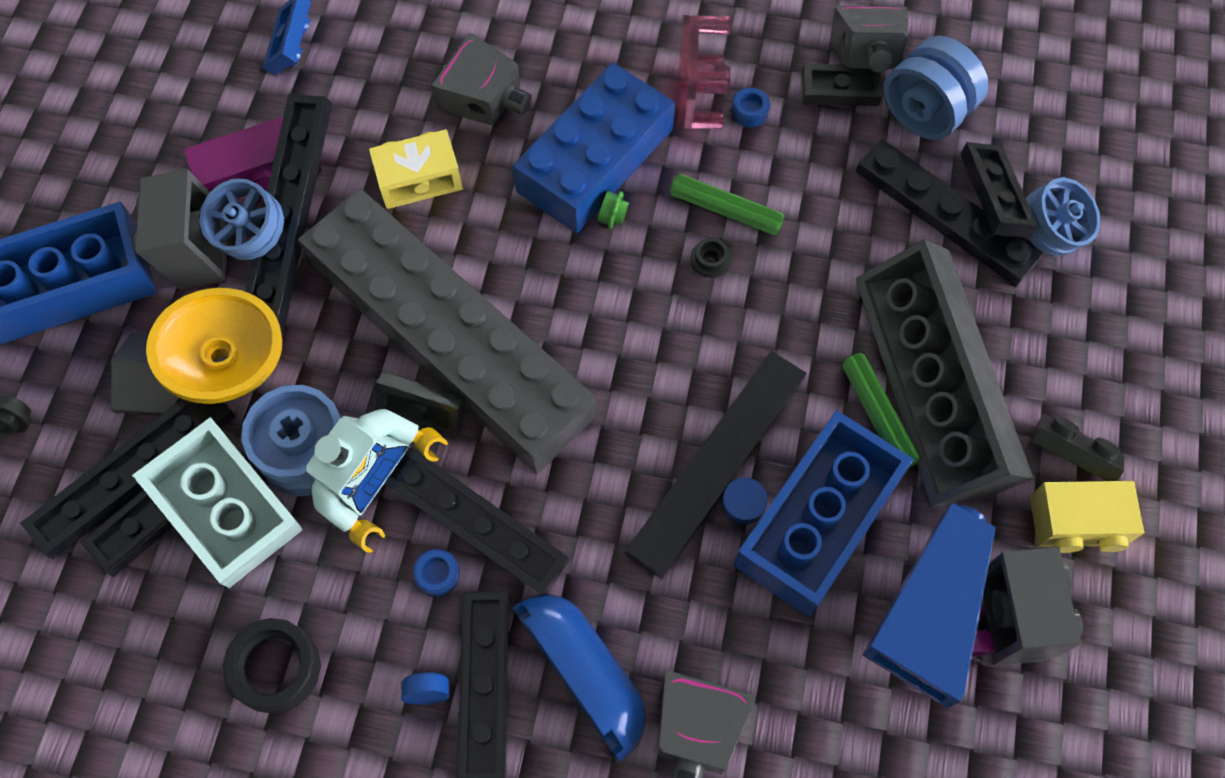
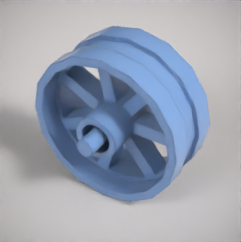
M1065 177L1053 179L1026 197L1038 224V228L1029 239L1035 247L1045 254L1056 257L1068 255L1077 248L1090 244L1097 237L1101 226L1099 209L1089 191L1076 180Z
M231 179L219 184L207 195L201 207L199 222L202 234L211 245L238 260H253L265 255L277 244L283 232L284 215L278 201L259 184L248 179ZM248 194L243 206H241L238 198ZM262 195L266 207L254 210ZM265 218L261 229H259L260 219ZM220 221L228 222L229 224L219 232ZM236 233V245L225 246L223 243ZM247 236H254L247 242Z

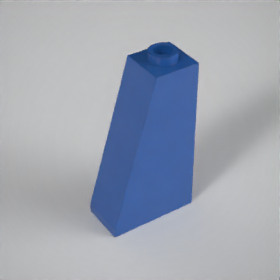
M953 502L937 522L862 654L867 659L946 708L959 703L965 694L996 528L987 523L985 517L977 510L968 506H958Z

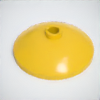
M232 288L204 289L178 299L159 315L148 335L146 345L147 361L159 384L176 397L202 404L227 402L255 390L270 376L281 355L282 333L275 314L258 297ZM220 357H228L224 361L215 362Z

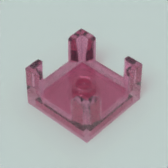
M683 15L678 75L677 128L723 129V112L694 111L696 93L727 94L729 92L730 66L725 65V57L723 55L698 54L699 34L729 35L731 17Z

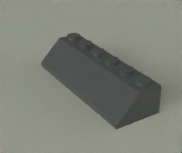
M923 239L856 277L855 279L907 435L919 455L917 465L931 507L996 495L1033 480L1032 472L950 251Z

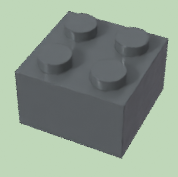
M188 169L141 178L140 193L136 200L138 211L137 232L133 238L135 252L180 290L226 282L227 254L209 243L202 234L199 222L201 207L210 192ZM220 221L219 232L228 225V222Z
M1060 547L1003 551L989 563L983 593L987 614L983 617L986 631L992 632L996 652L991 654L993 666L1047 662L1082 644L1080 639L1083 633L1082 618L1078 610L1073 608L1069 591L1072 585V575L1068 564L1062 560Z

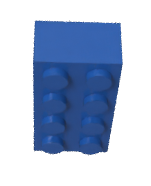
M612 62L513 164L516 192L578 234L600 210L607 191L615 193L673 130L675 101Z
M121 201L0 239V344L157 293L149 263L135 252L133 238L137 232V224Z
M836 410L738 551L733 566L810 618L914 459Z

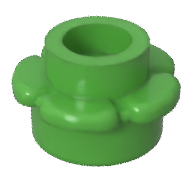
M607 191L602 203L598 222L608 225V229H612L614 223L622 225L625 219L629 202L622 200L624 196L622 191H620L619 195Z

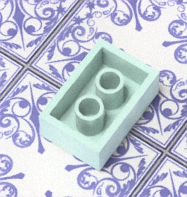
M211 417L132 475L218 582L228 588L232 587L303 530Z

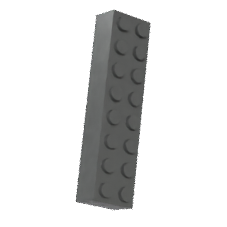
M361 188L298 239L309 264L442 388L449 393L464 397V408L536 475L597 417V398Z

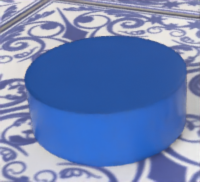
M749 87L739 90L734 95L731 115L738 124L745 127H756L766 121L770 110V99L765 92Z
M738 478L732 481L726 487L722 498V507L729 519L738 524H752L758 521L764 514L768 503L764 487L758 481L751 478Z
M432 549L421 554L416 560L413 567V578L418 588L424 594L431 597H442L452 592L457 586L460 579V569L452 554L442 549Z
M417 673L409 675L401 681V701L404 703L428 705L440 703L449 698V679L445 675L439 673Z

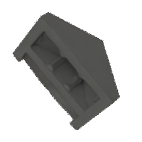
M131 332L111 361V410L114 413L160 416L181 399L164 389L156 380L149 367L146 354L149 334Z

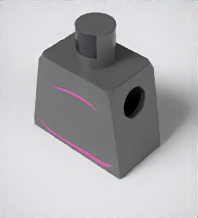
M835 6L830 43L846 67L883 72L887 69H894L902 62L907 38V7Z
M469 33L432 84L435 104L438 110L488 125L495 124L506 108L523 115L529 108L532 97L531 93L520 89L519 69L516 62Z
M667 670L662 691L657 756L676 761L672 778H702L704 770L723 774L729 765L755 703L756 696Z

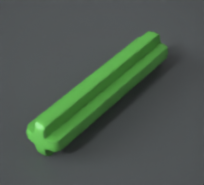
M677 174L671 184L670 194L672 196L766 233L777 235L783 224V213L686 175Z
M857 353L848 357L843 363V369L878 436L912 457L914 460L908 468L913 467L919 461V455L866 356L862 353Z

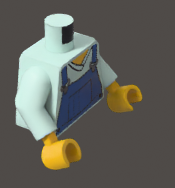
M378 409L362 415L360 418L348 416L340 418L330 433L317 441L314 450L315 454L305 469L315 480L312 484V498L315 509L343 532L349 530L350 540L368 553H372L373 550L365 545L367 535L375 532L384 538L385 534L382 529L366 519L357 520L358 515L364 513L410 447L409 444L413 442L416 449L426 459L433 462L438 461L439 458L429 450L431 444L442 442L444 445H448L447 441L435 429L427 427L419 431L417 424L387 409Z

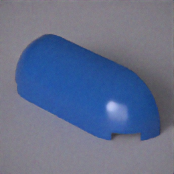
M551 594L535 595L519 602L512 607L513 611L618 762L622 761L637 747L645 729L646 711L639 691L587 618L574 603L563 597Z

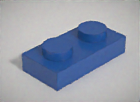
M289 0L278 10L263 64V69L274 76L287 67H294L302 55V48L299 46L302 36L310 24V18L307 17L311 5L310 0Z

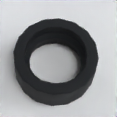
M275 618L253 622L238 632L227 647L223 662L225 684L233 697L257 712L271 714L292 710L306 700L318 682L321 669L319 650L311 637L288 620ZM273 638L287 640L294 645L299 653L300 667L297 676L291 685L281 692L273 694L259 693L251 687L246 679L245 668L249 656L255 647L265 640Z

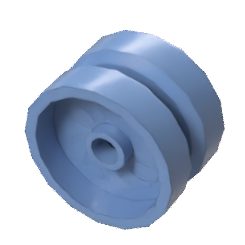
M931 36L921 42L904 61L887 75L883 85L884 96L891 113L902 126L915 135L928 140H942L963 122L965 116L972 113L984 101L988 92V77L981 61L968 47L956 39L946 36Z
M305 385L282 386L265 393L251 406L242 424L241 442L250 462L277 491L292 496L312 495V484L315 480L305 471L306 465L315 454L314 450L317 441L321 437L328 435L342 417L334 402L320 390Z

